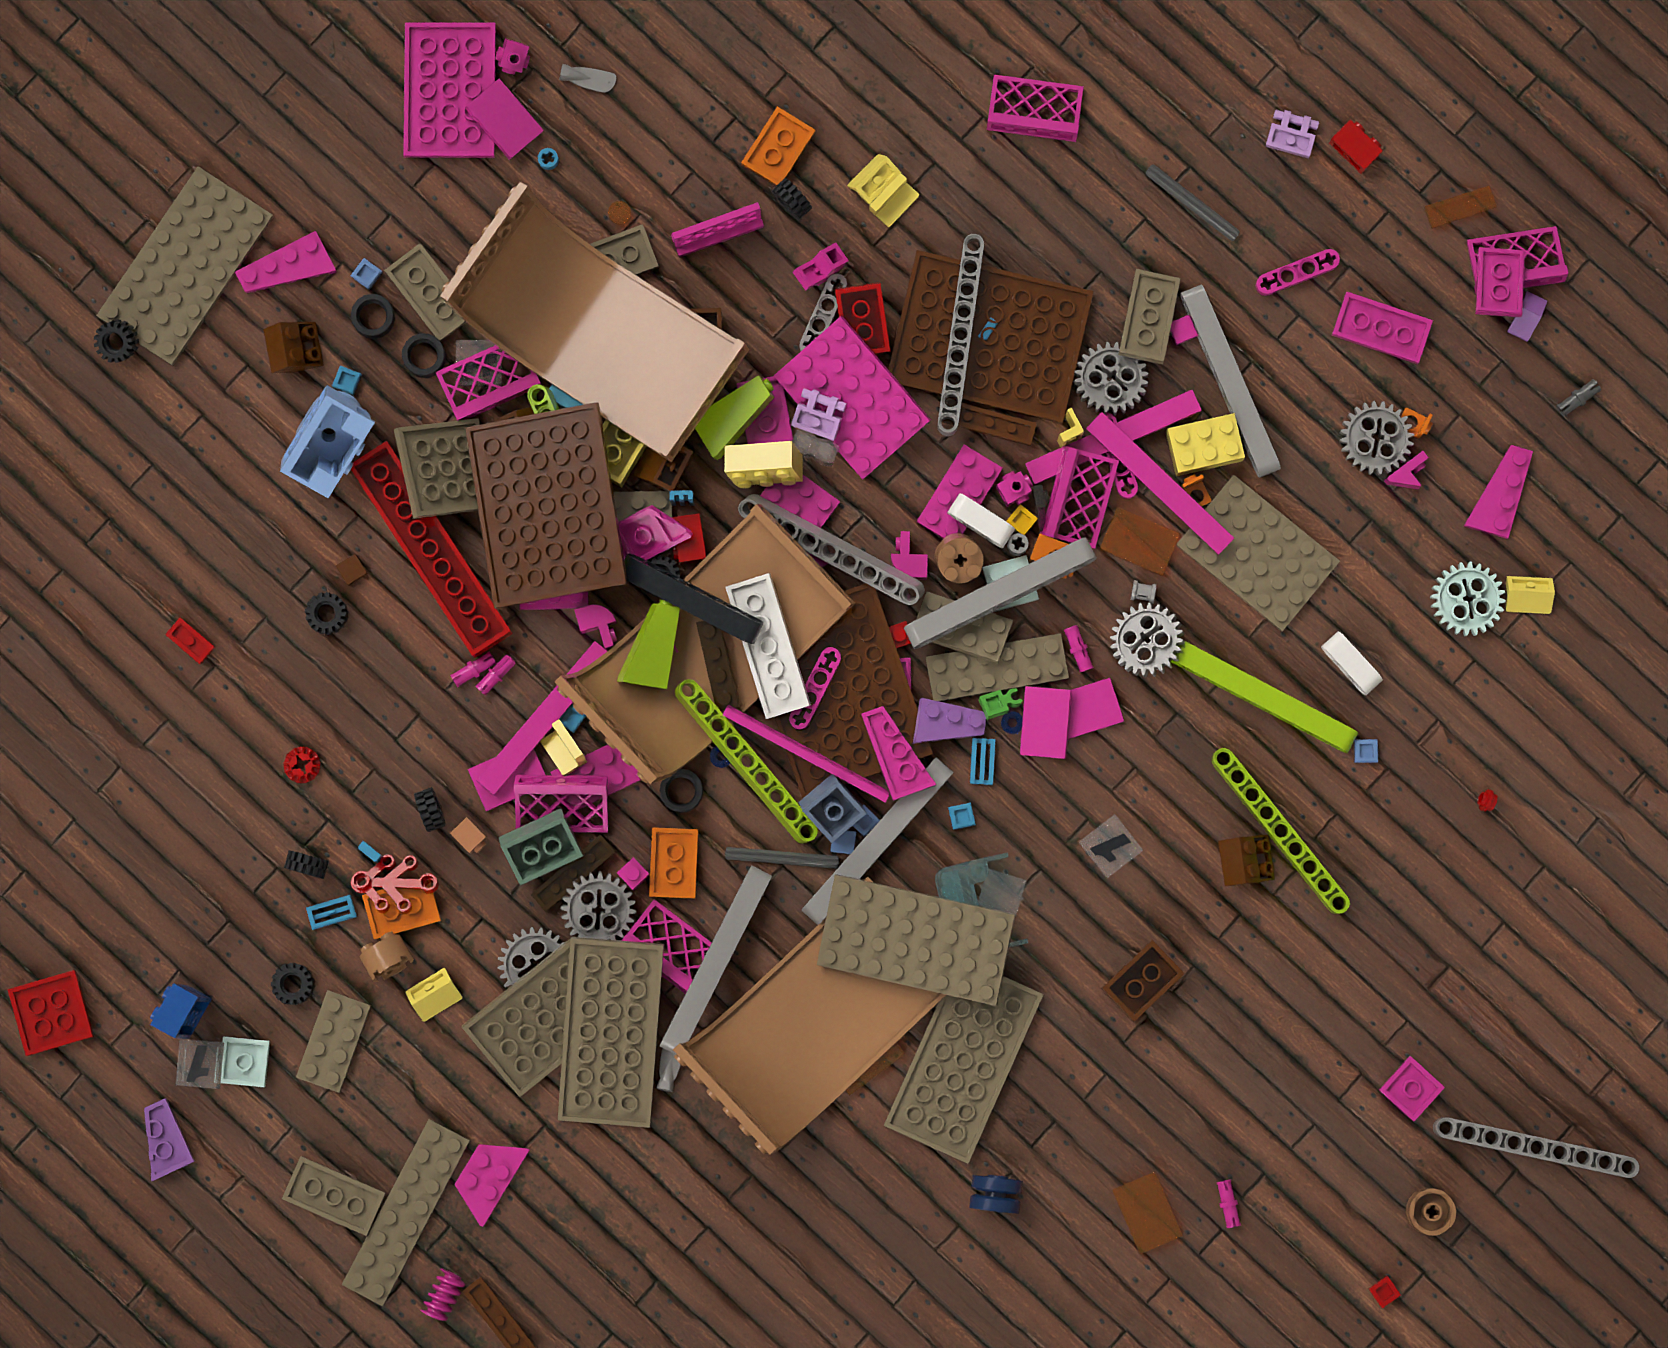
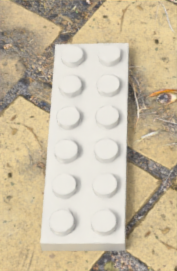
M767 573L727 586L726 591L731 605L764 622L755 644L744 641L742 643L766 719L810 706V700L771 574Z

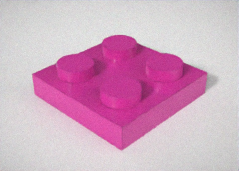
M1409 1056L1383 1084L1379 1091L1414 1122L1445 1087L1416 1060Z

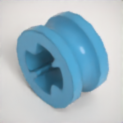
M544 148L538 154V162L543 169L552 170L558 165L559 159L555 150ZM549 154H552L554 161L544 164L543 156L548 157Z

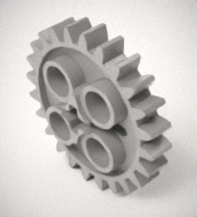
M1106 342L1104 349L1100 344H1097L1096 352L1089 348L1090 356L1082 355V360L1085 363H1077V367L1081 370H1075V376L1079 378L1075 379L1074 385L1080 386L1076 392L1077 394L1084 393L1081 401L1089 400L1087 407L1090 408L1095 405L1096 413L1101 408L1104 409L1105 415H1107L1109 410H1112L1113 414L1116 415L1117 409L1125 413L1126 406L1133 409V401L1140 403L1141 398L1139 395H1145L1146 390L1142 387L1148 386V381L1143 380L1148 378V372H1142L1146 369V364H1139L1141 361L1139 359L1118 355V342L1115 343L1114 348H1111L1109 342ZM1110 359L1115 362V365L1107 367L1103 362ZM1129 373L1133 376V379L1125 381L1121 375ZM1097 376L1101 379V382L1093 384L1089 379ZM1115 376V380L1112 379L1110 382L1107 380L1108 377ZM1115 390L1119 393V396L1111 398L1107 395V392Z
M1373 401L1370 408L1366 403H1363L1362 411L1358 407L1354 409L1356 416L1351 413L1347 415L1351 422L1344 421L1342 423L1347 429L1340 430V434L1344 435L1345 438L1340 439L1339 443L1346 444L1341 452L1349 453L1345 458L1346 460L1353 458L1352 467L1357 464L1361 465L1360 472L1366 467L1368 468L1369 475L1372 474L1374 469H1376L1378 475L1382 474V469L1390 473L1391 466L1395 469L1399 468L1397 461L1401 463L1406 461L1403 455L1409 456L1411 454L1406 447L1414 445L1413 442L1408 441L1409 438L1414 436V433L1407 432L1412 427V424L1405 425L1404 422L1408 417H1399L1401 409L1393 412V404L1387 409L1385 408L1384 401H1382L1379 407ZM1381 419L1378 438L1382 440L1377 443L1376 456L1373 458L1371 455L1375 439L1371 437L1377 432V421ZM1362 421H1371L1373 429L1365 430L1362 427ZM1386 424L1393 425L1395 433L1387 434L1384 426ZM1358 443H1367L1369 451L1361 452L1358 449ZM1382 446L1389 447L1391 449V456H1383L1380 448Z
M1148 603L1147 609L1142 604H1139V610L1137 611L1130 607L1131 614L1128 615L1123 612L1122 614L1125 619L1116 620L1120 626L1112 627V630L1117 635L1110 636V639L1116 642L1110 647L1112 650H1118L1113 656L1116 659L1121 658L1118 664L1120 666L1126 664L1125 670L1129 672L1133 669L1135 676L1141 671L1143 677L1146 678L1148 671H1150L1156 677V670L1158 669L1164 674V666L1172 668L1170 661H1179L1175 654L1183 653L1178 645L1185 644V641L1179 638L1184 635L1183 630H1177L1182 624L1179 621L1174 622L1177 617L1174 614L1169 616L1170 610L1168 608L1162 611V607L1159 604L1155 609H1153L1151 603ZM1154 620L1151 628L1144 629L1146 621ZM1136 635V641L1132 644H1127L1128 637ZM1167 636L1168 642L1165 645H1159V639ZM1146 637L1151 640L1148 644L1144 640ZM1150 651V658L1145 661L1141 660L1142 654Z
M601 872L598 873L597 878H594L593 874L589 873L588 880L580 876L582 882L580 884L573 881L575 889H566L570 896L562 897L567 902V905L561 906L562 910L567 911V913L561 916L562 919H569L564 925L565 928L572 927L570 935L578 933L577 937L605 940H616V935L623 938L624 936L621 931L623 929L630 930L626 923L634 922V919L629 914L636 913L635 909L629 907L635 904V901L627 899L632 895V892H624L627 885L624 883L619 886L620 879L618 877L611 881L610 873L604 879ZM601 889L600 905L604 911H600L599 929L596 930V913L592 908L597 907V890ZM591 892L594 895L592 902H582V894ZM614 893L617 896L615 903H605V895ZM583 915H590L592 923L588 926H583L580 924V918ZM606 916H613L615 924L611 927H605L603 919Z
M531 927L530 934H526L525 930L522 929L521 937L514 933V942L506 940L509 948H501V951L505 953V957H498V960L504 962V965L499 966L498 969L505 972L500 978H507L508 980L504 987L513 985L522 978L518 977V973L530 966V959L533 958L536 961L550 951L553 953L565 942L558 944L557 941L560 936L557 935L555 938H551L552 931H548L545 935L543 934L542 927L538 933H535L533 927ZM534 942H541L544 945L545 950L542 954L536 955L532 952L531 946ZM516 955H521L525 958L526 963L524 967L516 968L513 966L512 960Z

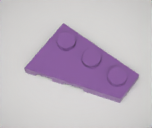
M921 698L919 700L913 744L984 735L986 723L985 714L983 711Z
M167 1098L145 1107L151 1181H154L195 1162Z

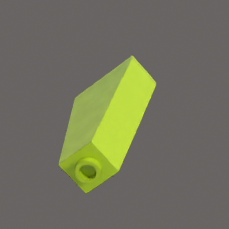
M758 375L711 405L695 427L714 459H720L725 454V446L733 445L775 398L771 392L774 388L767 378L764 380Z
M660 600L659 604L651 605L619 673L617 682L667 689L680 611L679 607H675L665 600Z

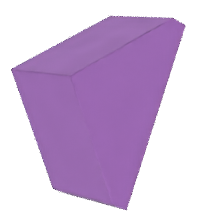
M1527 291L1523 297L1522 316L1513 318L1507 332L1528 342L1542 317L1547 300Z

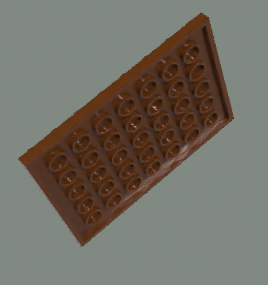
M920 250L916 251L888 368L903 387L942 395L961 260ZM971 263L964 266L965 271L968 273H973L977 270L976 266ZM981 265L962 400L1063 424L1094 291ZM963 286L961 292L964 295H971L973 289L970 286ZM961 308L957 312L963 318L970 315V311L967 308ZM988 321L998 323L995 328L987 327L983 329ZM988 329L993 330L988 339L984 340L983 333ZM958 330L954 333L958 340H964L967 337L966 332L963 330ZM959 352L951 355L954 362H961L964 359L963 355ZM955 374L948 377L949 383L957 385L961 381L960 377Z
M598 402L465 428L494 608L628 584Z
M866 583L845 591L855 604L798 660L804 684H806L824 649L833 647L841 654L840 665L808 727L803 730L792 727L789 721L791 712L774 717L780 733L864 778L881 773L882 770L861 714L881 706L885 708L918 759L933 754L929 741L913 744L918 710L876 589ZM835 652L831 654L826 653L827 662L825 666L820 663L819 667L831 673L833 669L828 667L832 661H837ZM824 672L816 673L814 676L815 683L823 685L827 681V675ZM808 692L810 704L813 705L817 700V696L812 692ZM805 707L801 708V714L794 716L796 725L799 726L800 723H805L806 720L803 718L805 712L807 711L810 714L812 710ZM786 749L803 799L828 778L831 773ZM838 777V779H839L844 785L849 784L848 782H846V781H844V780H842L841 778Z

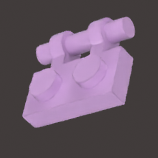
M1275 110L1273 118L1281 120V125L1271 124L1265 147L1309 158L1316 135L1307 133L1308 128L1317 130L1319 121L1311 120V117L1305 115L1304 117L1293 115L1291 111L1285 110L1282 112ZM1288 123L1301 126L1300 131L1288 128Z
M804 388L801 397L809 399L808 404L799 403L797 405L791 426L834 441L842 418L834 415L835 410L844 412L847 403L839 401V398L834 396L830 398L822 395L820 391L814 389L810 391ZM816 403L828 406L827 411L815 409Z

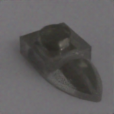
M1042 485L1033 486L1032 491L1039 531L1042 532L1046 517L1045 504L1049 503L1047 490H1043Z

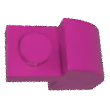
M834 243L819 251L811 261L796 268L793 274L806 291L815 285L819 286L826 282L831 275L838 273L849 260L837 243Z
M901 531L900 537H896V551H900V554H891L892 566L917 580H927L928 555L909 554L910 531Z
M588 605L574 609L581 633L599 629L605 650L611 649L614 646L613 642L617 641L614 628L609 629L608 627L617 624L613 614L607 608L600 605Z

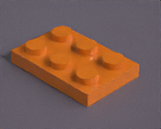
M777 106L744 157L741 165L777 186L784 178H787L816 130Z
M652 828L649 897L696 899L698 829Z
M428 883L426 888H431L432 884ZM396 888L412 904V910L408 914H402L398 910L397 904L384 889L376 892L381 898H386L390 904V908L386 913H379L375 908V903L367 894L362 895L374 940L380 939L384 934L391 931L397 934L440 922L441 917L434 893L427 894L422 889ZM381 903L379 908L385 907L386 903ZM404 903L401 909L407 908L408 904Z

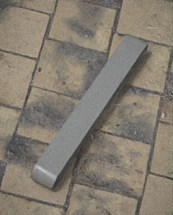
M977 234L968 235L963 243L937 424L938 431L944 436L953 435L957 431L984 249V241ZM975 241L979 244L980 248L972 251L967 247V244ZM971 263L976 266L977 270L973 273H968L965 271L964 266ZM963 286H970L973 289V293L971 295H964L961 292V288ZM961 308H967L970 311V315L963 318L957 312ZM958 330H963L966 332L967 337L964 340H958L954 333ZM959 352L963 355L964 359L961 362H954L951 355ZM950 375H958L961 379L960 383L957 385L949 383L948 377ZM954 397L957 400V405L948 407L945 404V399ZM950 419L953 421L954 427L949 430L944 429L941 425L942 421Z
M1201 284L1181 292L1182 303L1187 314L1190 315L1198 334L1197 338L1230 414L1235 413L1240 438L1257 476L1260 478L1280 470L1281 467L1204 287Z
M751 494L739 504L738 510L743 518H746L751 513L747 505L748 502L754 504V506L762 504L805 551L904 604L913 605L924 594V586L919 580L759 495ZM787 524H792L795 527V532H791ZM808 534L814 536L815 543L808 540ZM827 545L833 546L836 553L829 552ZM847 556H852L856 564H851ZM867 567H873L876 575L870 574ZM887 578H893L896 581V586L889 584ZM908 588L914 589L916 596H911L908 593Z
M1081 538L909 623L904 627V630L913 648L918 649L1092 563L1097 557L1087 538Z
M937 757L926 768V771L936 785L900 798L803 907L801 911L817 925L827 916L834 876L838 874L860 879L954 773Z
M751 865L663 1037L660 1047L676 1054L673 1049L679 1043L689 1041L772 875Z
M1447 1117L1438 1118L1433 1124L1434 1133L1444 1139L1626 1178L1636 1176L1639 1171L1638 1161L1624 1155ZM1444 1121L1450 1124V1131L1447 1134H1442L1439 1129L1440 1124ZM1466 1126L1471 1127L1473 1130V1135L1470 1139H1465L1462 1135V1131ZM1489 1131H1492L1496 1136L1495 1142L1492 1144H1488L1485 1140V1135ZM1511 1136H1515L1518 1139V1146L1515 1149H1511L1508 1146V1139ZM1534 1141H1538L1541 1145V1150L1537 1154L1531 1151V1144ZM1557 1146H1561L1564 1150V1154L1560 1159H1557L1553 1154L1554 1148ZM1579 1151H1584L1586 1154V1161L1582 1164L1576 1160V1155ZM1602 1156H1606L1609 1159V1165L1604 1169L1599 1165V1159ZM1625 1161H1629L1632 1165L1631 1171L1627 1174L1622 1171V1164Z

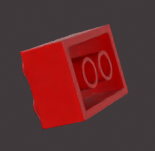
M880 282L836 288L835 293L839 317H844L874 354L889 352L890 346Z

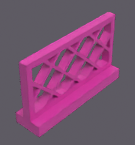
M994 75L987 130L1076 142L1084 86ZM997 83H1007L1011 90L1002 95L997 89ZM1022 86H1030L1034 92L1025 98L1018 89ZM1045 89H1052L1056 95L1047 101L1040 92ZM1068 91L1078 93L1077 99L1071 104L1063 96ZM1015 92L1021 101L1012 107L1006 98ZM1037 95L1044 104L1035 110L1028 101ZM1060 99L1066 107L1057 113L1050 104ZM1001 101L1009 109L1003 114L994 112V106ZM1023 104L1031 112L1026 117L1020 116L1015 111ZM1046 107L1054 115L1048 120L1042 119L1038 114ZM1069 110L1075 117L1074 123L1064 122L1060 116Z
M754 203L673 232L671 237L679 258L763 228L764 224L761 219L759 203Z
M1557 226L1469 239L1466 242L1475 281V294L1477 287L1476 259L1478 260V254L1474 252V245L1481 244L1486 248H1495L1494 246L1497 242L1504 241L1510 245L1509 249L1525 250L1524 259L1529 257L1538 264L1534 269L1524 267L1523 288L1565 282L1568 276V269L1564 263ZM1552 234L1554 242L1550 247L1539 241L1542 235ZM1520 238H1527L1533 242L1528 250L1516 244ZM1535 244L1546 250L1541 259L1530 253ZM1550 253L1558 259L1559 265L1550 266L1544 262V259Z
M496 345L436 372L457 421L470 419L528 393V390L533 385H541L537 374L530 370L531 374L523 378L514 375L519 362L506 355L504 351L502 353L498 352L497 350H500V348ZM491 353L500 355L496 368L484 363L487 355ZM503 357L516 361L511 373L499 369ZM473 362L480 365L475 377L463 373L466 364ZM482 367L495 371L491 382L479 379ZM448 372L459 374L455 386L445 383L442 375ZM498 372L510 376L507 385L501 387L493 384ZM462 376L474 380L470 392L458 388ZM477 381L489 385L485 395L473 394ZM448 388L453 389L452 394H450ZM456 391L468 395L465 404L456 407L453 401Z
M1064 446L1040 534L1073 543L1081 539L1078 532L1089 526L1093 532L1090 545L1095 549L1119 460ZM1079 455L1087 456L1091 463L1089 467L1080 471L1077 465ZM1092 458L1098 459L1099 461L1094 463ZM1104 461L1112 463L1110 473L1102 477L1096 466ZM1093 468L1099 479L1088 485L1083 474ZM1080 476L1085 488L1074 493L1071 487L1072 480ZM1101 482L1105 488L1104 495L1096 499L1090 488ZM1087 490L1093 501L1082 507L1077 496ZM1074 498L1079 510L1068 515L1065 510L1066 502ZM1095 504L1099 510L1098 517L1090 521L1084 510ZM1082 513L1087 523L1076 529L1070 518ZM1068 520L1073 532L1066 536L1058 534L1060 524ZM1076 535L1078 539L1071 538V536Z
M516 775L514 781L516 829L524 826L521 825V817L526 813L537 820L554 812V808L562 803L569 809L565 814L566 819L574 813L581 820L577 825H570L573 832L608 833V776ZM520 794H530L535 800L526 806L520 800ZM546 794H552L558 800L552 806H549L542 798ZM569 794H575L581 799L574 807L565 800ZM592 795H602V802L597 807L588 800ZM538 802L546 809L540 817L531 810ZM583 803L592 809L586 817L576 810ZM596 813L603 819V825H593L588 820Z
M654 899L621 941L653 943L666 940L668 953H663L662 977L686 994L693 980L691 979L690 970L699 969L700 965L689 966L688 954L701 952L703 961L704 952L709 949L703 948V944L710 947L712 942ZM654 907L662 912L663 921L650 923L649 913ZM647 917V923L642 924V922ZM677 923L680 925L682 935L669 936L667 924ZM664 925L666 937L652 938L651 926ZM640 927H648L650 939L640 940L633 934ZM682 938L684 951L671 952L669 940ZM685 938H697L700 949L687 950ZM685 954L686 967H675L672 963V956Z

